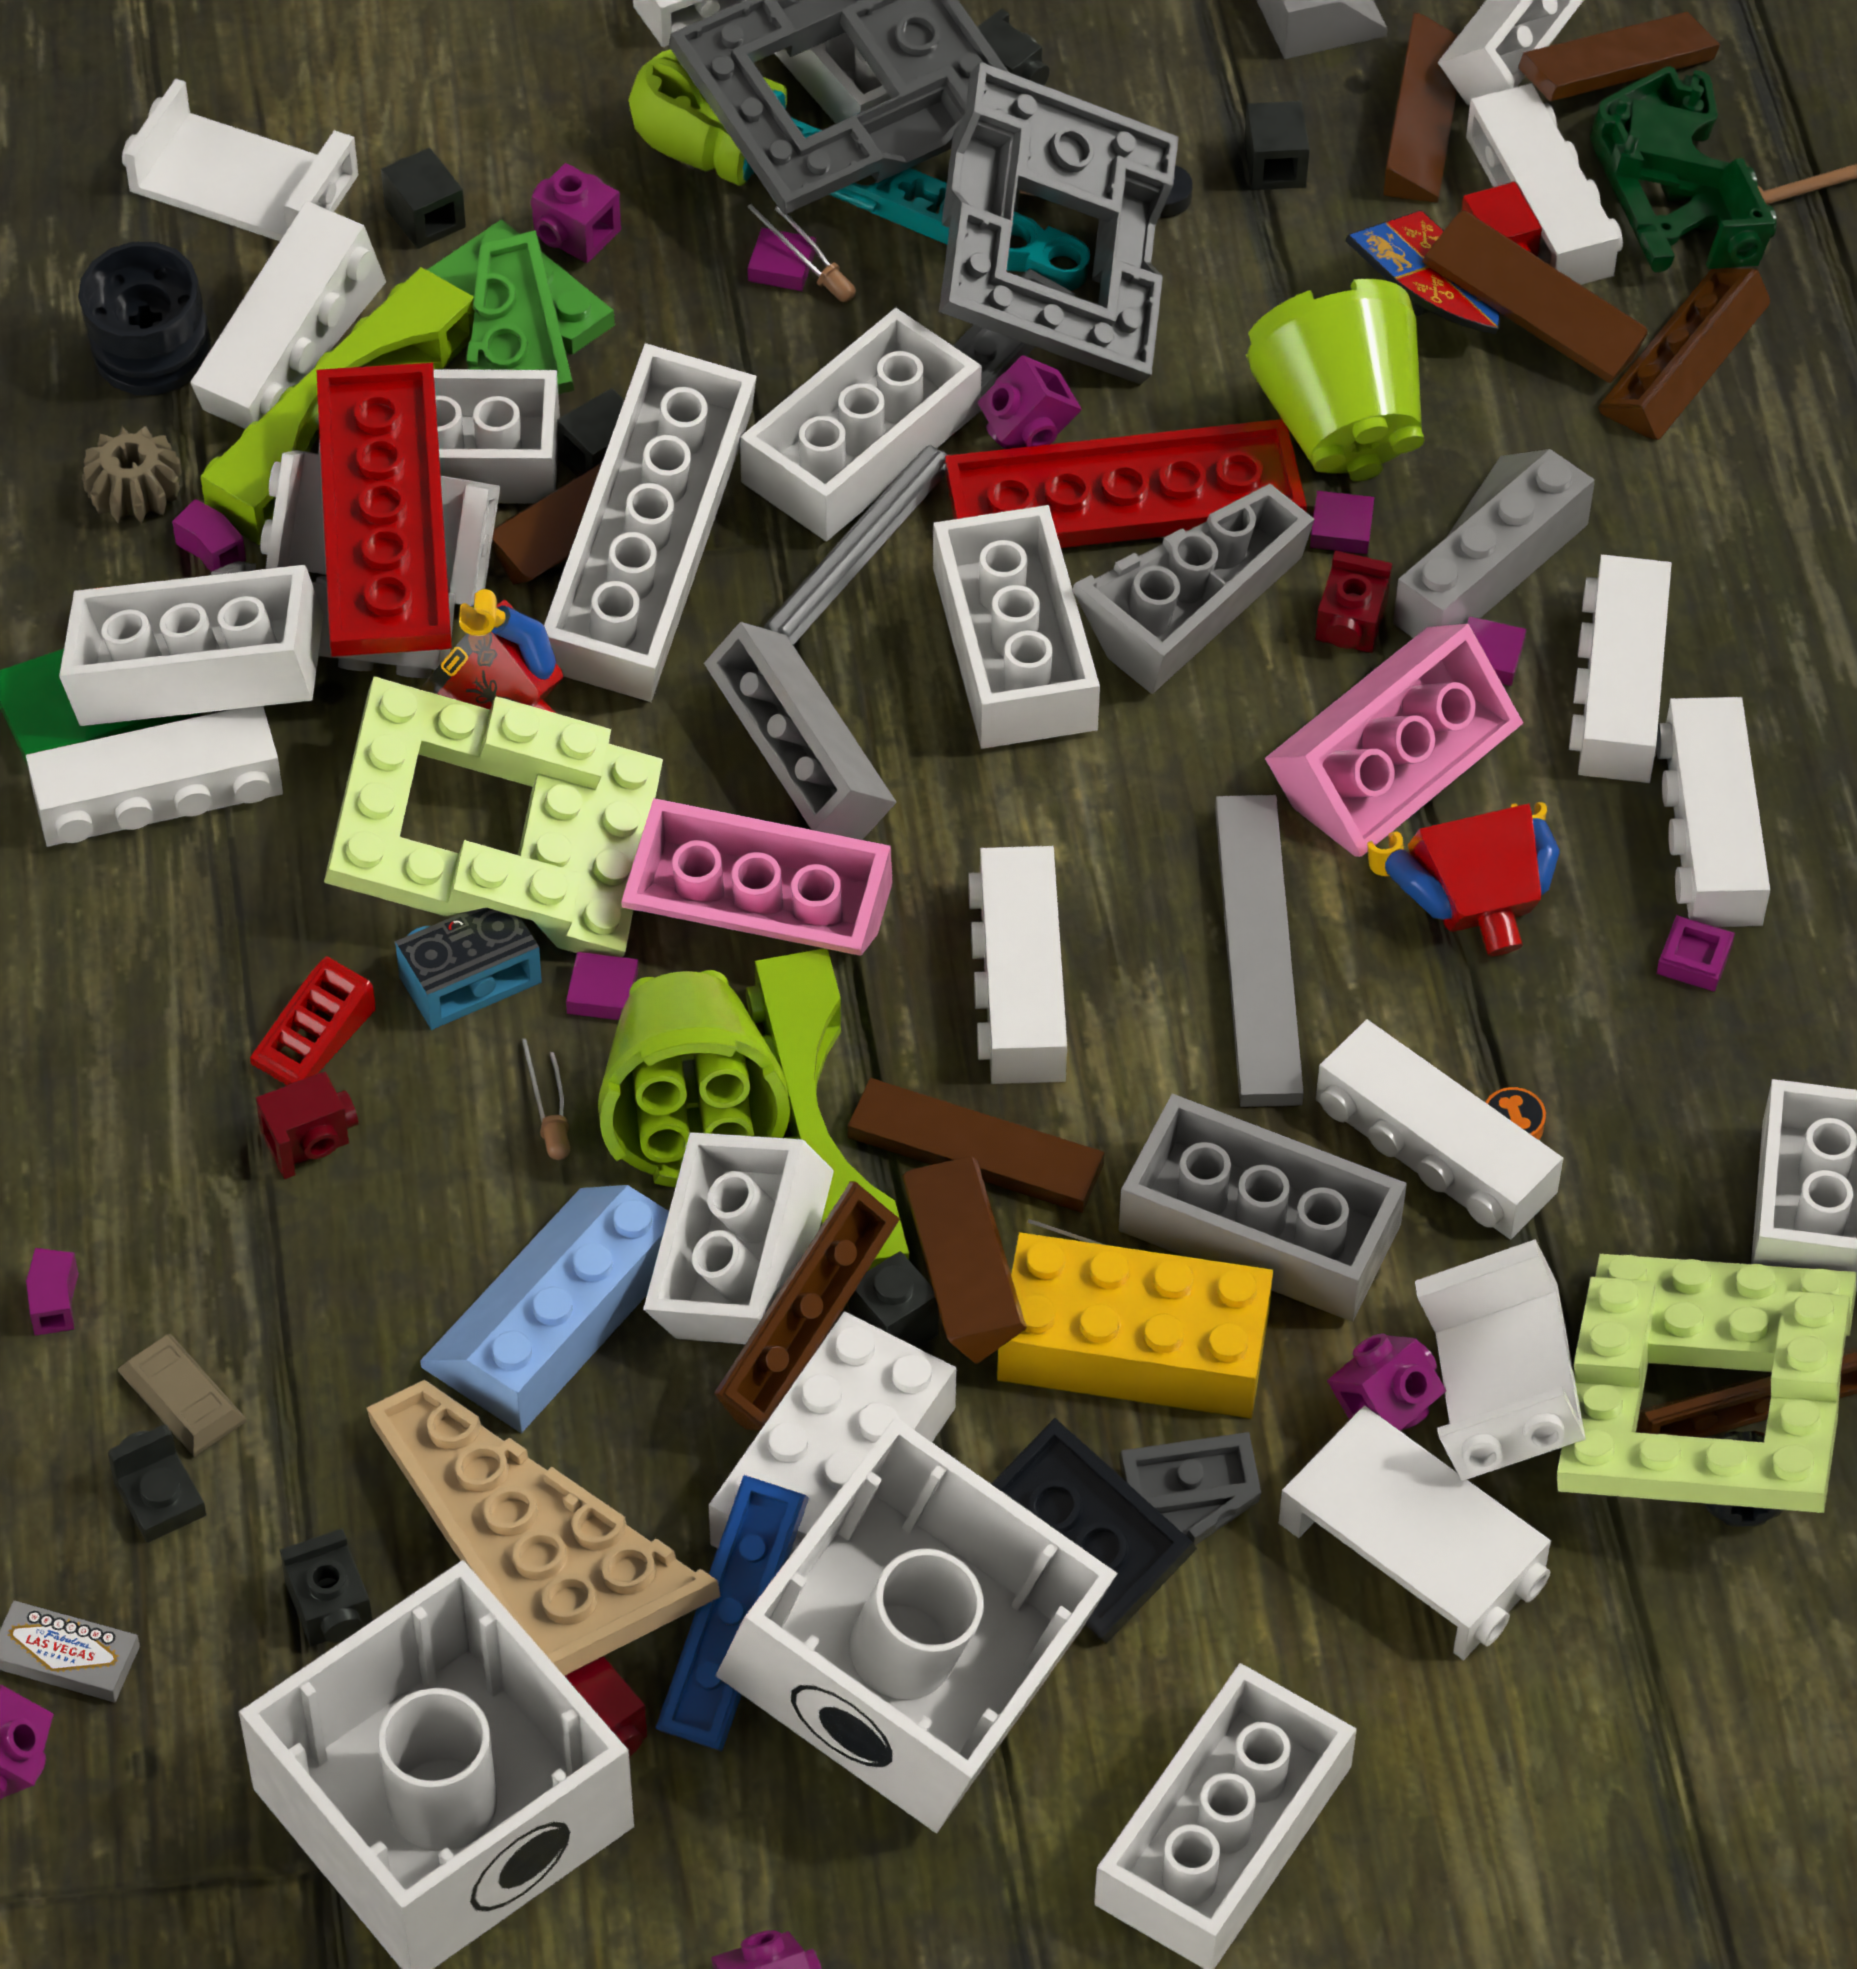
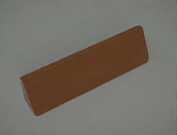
M1415 12L1413 13L1388 154L1383 196L1438 203L1457 95L1456 88L1440 67L1438 61L1459 35L1425 15Z
M1462 210L1453 218L1422 261L1429 268L1610 384L1634 360L1648 334V329L1644 325L1467 211Z
M1711 269L1598 406L1600 413L1645 437L1654 440L1661 439L1769 306L1770 297L1758 269Z
M602 462L494 528L491 546L513 585L531 581L569 557Z
M970 1156L912 1169L902 1175L946 1337L952 1345L977 1364L1023 1332L1027 1327L978 1161Z
M850 1181L714 1392L734 1420L745 1429L761 1431L813 1357L900 1220L856 1181Z
M1857 1348L1843 1352L1839 1398L1857 1393ZM1772 1372L1640 1409L1636 1433L1704 1438L1768 1419L1771 1401Z

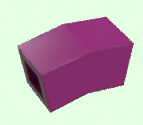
M196 498L172 521L176 545L200 558L211 572L236 561H246L244 540L241 534L224 514Z
M35 1248L26 1285L30 1317L35 1336L75 1330L71 1301L79 1273L74 1252Z

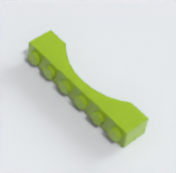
M422 267L405 283L397 284L390 292L387 300L369 317L360 319L354 326L351 334L333 351L323 354L316 363L315 368L296 386L286 389L278 403L259 421L249 424L241 438L222 456L215 457L209 462L200 476L204 504L224 514L241 535L260 545L266 520H273L276 497L269 495V479L274 463L276 461L281 462L282 453L294 450L310 452L316 439L320 436L316 370L433 363L434 369H443L471 341L474 320V297Z
M823 948L756 960L755 986L746 987L747 1005L753 1022L763 1023L766 1036L762 1037L781 1067L786 1080L790 1104L788 1124L792 1136L787 1138L803 1139L834 1170L820 1228L850 1181H856L899 1218L895 1200L871 1185L846 1161L830 1137L818 1107L817 1083L826 1057L841 1033V997L828 949ZM900 1220L867 1271L899 1251L909 1260V1251Z

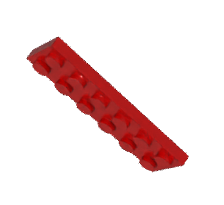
M433 363L317 369L331 657L452 649Z
M1282 419L945 456V475L954 519L1049 505L1061 548L1165 537L1182 528L1187 532L1206 522L1209 514L1268 484L1273 485L1305 512L1307 511V504L1289 430Z

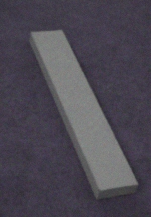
M1276 795L1216 796L1215 813L1240 1107L1302 1105L1304 1092Z

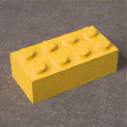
M1019 1232L1011 1276L1027 1328L998 1349L997 1381L1252 1419L1269 1316L1273 1280L1272 1269Z

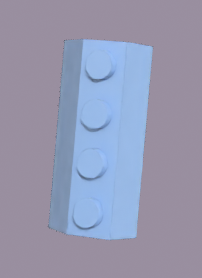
M629 1185L580 1188L420 1360L421 1368L522 1433L647 1296L669 1211Z

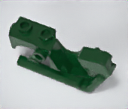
M1670 66L1629 85L1601 101L1590 131L1591 145L1652 271L1660 273L1671 267L1675 257L1671 246L1678 243L1681 235L1694 228L1712 230L1719 226L1706 261L1708 269L1759 266L1768 242L1776 232L1777 219L1775 211L1771 205H1766L1757 187L1756 173L1752 167H1747L1743 158H1735L1731 163L1705 156L1693 145L1692 140L1704 142L1709 139L1718 117L1712 81L1708 74L1698 70H1694L1693 76L1685 75L1684 81L1680 80L1674 67ZM1638 179L1661 184V189L1667 201L1691 200V202L1669 215L1656 216Z

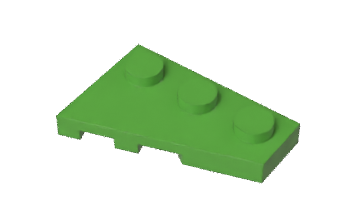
M501 219L427 270L474 297L480 244L518 235L519 233ZM541 252L565 352L573 355L615 326L614 310Z
M536 230L481 243L473 303L471 341H469L467 353L468 370H557L558 394L575 391Z

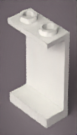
M178 79L174 80L163 98L159 97L154 101L148 119L137 135L133 134L128 138L122 153V163L126 166L130 192L281 241L305 201L334 212L358 177L355 140L353 136L333 131L318 155L190 113L186 82Z
M299 450L282 453L281 462L276 461L274 463L269 479V495L276 497L273 520H266L261 535V553L268 555L266 569L306 565L308 572L326 575L321 455ZM441 476L448 593L456 594L455 603H467L469 606L474 605L475 593L485 589L500 486Z
M1536 1239L1415 1281L1417 1298L1436 1333L1443 1384L1447 1390L1445 1397L1450 1424L1437 1428L1438 1436L1461 1481L1586 1439L1558 1285Z
M1365 1405L1282 1490L1278 1522L1281 1526L1300 1538L1316 1522L1457 1626L1453 1653L1462 1660H1465L1480 1642L1485 1646L1491 1645L1506 1627L1510 1618L1508 1612L1520 1599L1527 1603L1532 1601L1542 1590L1550 1576V1570L1546 1568L1551 1543L1550 1539L1468 1480L1461 1481L1456 1471Z

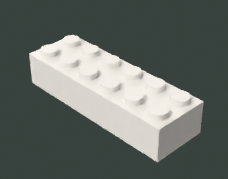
M645 343L544 624L556 663L562 670L564 677L652 702L740 447V436L745 433L752 412L757 376Z

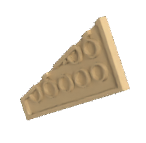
M422 1380L367 1407L371 1425L459 1560L465 1561L564 1676L721 1597L718 1581L702 1569L694 1572L676 1559L674 1550L658 1539L651 1542L626 1525L625 1517L553 1467L548 1470L528 1458L527 1450L511 1438L504 1441L481 1425L480 1419L476 1414L426 1380Z

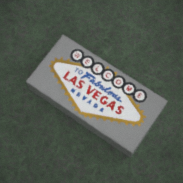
M13 1601L0 1629V1670L116 1702L139 1650V1639L136 1634Z

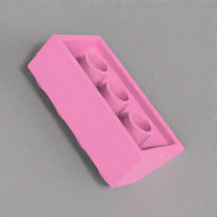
M1469 624L1427 627L1265 757V760L1292 807L1352 855L1362 857L1368 852L1367 842L1373 841L1374 845H1377L1390 832L1394 831L1520 727L1523 721Z
M653 798L622 897V907L861 956L878 935L891 890V846Z

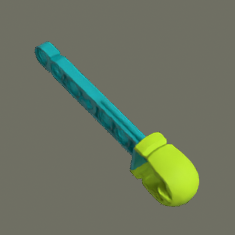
M672 50L661 52L640 69L628 99L634 127L640 136L651 147L666 156L705 172L715 168L720 178L741 186L746 183L753 174V169ZM764 78L780 103L786 108L787 91L784 85ZM791 118L804 138L822 131ZM909 168L879 183L875 182L871 185L852 183L829 194L948 245L950 228L941 225L947 183ZM940 206L939 214H936L937 208ZM1014 212L1011 235L1021 237L1028 244L1022 248H1009L1006 270L1026 272L1030 268L1070 291L1079 288L1086 281L1090 262V252L1086 244L1078 238L1050 226L1044 231L1033 219ZM1064 256L1074 260L1078 266L1071 270H1062L1053 266L1050 260L1055 257Z

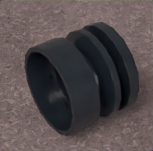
M130 242L107 250L91 262L81 277L78 299L88 330L87 335L99 374L114 388L133 395H160L179 389L193 379L210 352L211 336L203 310L199 281L192 263L177 249L158 242Z

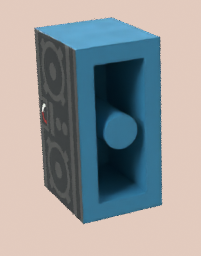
M481 908L460 913L432 926L419 927L408 934L407 937L395 941L399 978L431 1030L542 983L539 946L521 917L489 908Z

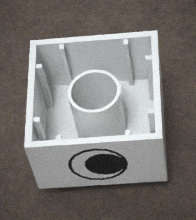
M894 1417L746 1614L716 1676L937 1834L1080 1633L1117 1573L901 1420Z
M464 1560L239 1711L253 1789L401 1969H434L634 1827L628 1749Z

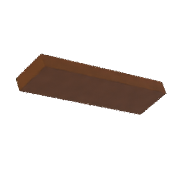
M1687 11L1523 52L1518 69L1549 101H1554L1644 78L1665 67L1670 66L1674 67V69H1679L1714 60L1720 44Z
M873 1078L869 1079L848 1124L849 1139L927 1164L934 1165L972 1156L978 1161L984 1182L1081 1213L1084 1212L1104 1165L1105 1152Z

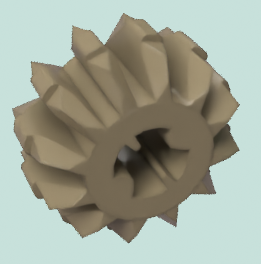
M121 426L118 436L113 438L100 434L97 447L86 449L85 467H83L84 474H82L84 491L88 493V498L92 499V504L96 507L98 514L111 512L117 523L121 522L128 515H134L142 524L147 512L151 511L164 515L166 502L178 500V492L180 490L179 476L182 474L179 458L176 457V452L172 451L171 444L168 443L166 435L152 437L146 426L136 434H129Z

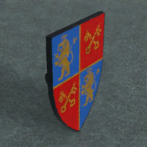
M1419 210L1348 234L1345 241L1387 281L1401 286L1407 292L1415 316L1432 312L1459 325L1496 335L1500 323V313L1422 262L1427 252L1444 231L1424 211Z

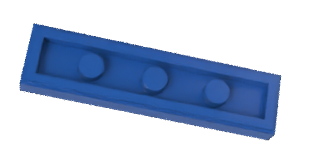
M743 1475L709 1575L718 1581L721 1597L696 1610L656 1725L657 1730L722 1752L742 1694L719 1679L716 1674L744 1617L790 1556L809 1500L805 1494Z

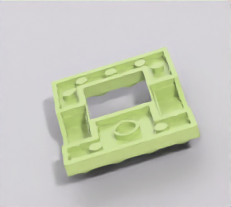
M373 677L367 695L324 883L442 916L489 908L534 921L557 948L574 953L584 952L623 957L626 951L633 909L623 908L621 901L653 798L656 797L663 759L609 744L611 729L501 697L495 696L491 709H486ZM418 755L531 786L532 791L518 855L464 840L459 853L400 837Z
M1600 1254L1596 1276L1590 1279L1574 1360V1378L1586 1439L1562 1447L1557 1470L1558 1491L1824 1513L1838 1420L1840 1377L1845 1338L1850 1336L1856 1296V1272L1822 1268L1808 1269L1766 1266L1762 1264L1709 1262L1695 1259L1681 1260L1634 1255ZM1648 1363L1772 1372L1771 1401L1764 1442L1636 1433Z

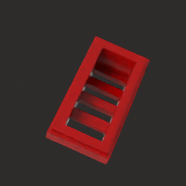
M325 956L307 976L250 1056L251 1064L285 1085L318 1074L376 1010L373 985L366 978ZM319 1009L333 1018L328 1022L316 1015L315 1012ZM302 1028L318 1039L314 1043L297 1032ZM287 1046L302 1055L304 1059L299 1064L280 1052L281 1049Z

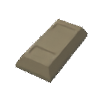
M167 1334L118 1368V1372L161 1421L168 1426L169 1430L193 1457L247 1422L244 1415L171 1334Z

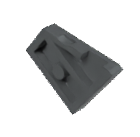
M1249 1432L1121 1450L1119 1461L1123 1479L1186 1535L1194 1545L1206 1539L1260 1500L1261 1488Z

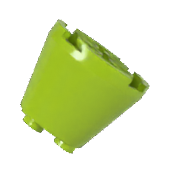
M1354 279L1350 285L1352 290L1326 295L1314 299L1311 290L1303 292L1270 310L1255 323L1248 333L1251 345L1246 357L1252 375L1313 465L1314 470L1335 474L1349 473L1352 481H1364L1374 478L1382 472L1383 463L1396 458L1402 453L1418 449L1425 441L1421 423L1417 322L1409 295L1401 286L1379 279Z
M715 970L703 972L682 971L664 974L655 978L644 977L633 983L629 990V998L625 1002L620 1015L598 1100L602 1137L615 1160L623 1159L631 1166L653 1175L655 1184L676 1187L690 1132L783 1138L790 1117L789 1097L783 1071L740 998L728 985L727 978Z

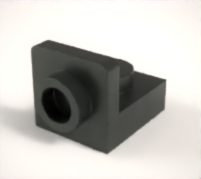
M161 1425L150 1431L135 1432L126 1437L118 1446L108 1451L114 1484L147 1543L207 1516L204 1501L176 1453L174 1438L167 1425Z

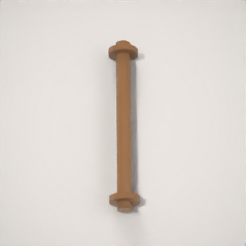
M1857 164L1763 191L1760 186L1757 187L1766 205L1856 179Z

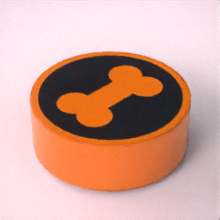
M1508 1087L1494 1092L1486 1100L1485 1103L1540 1140L1544 1131L1546 1110L1542 1101L1534 1093L1523 1088Z

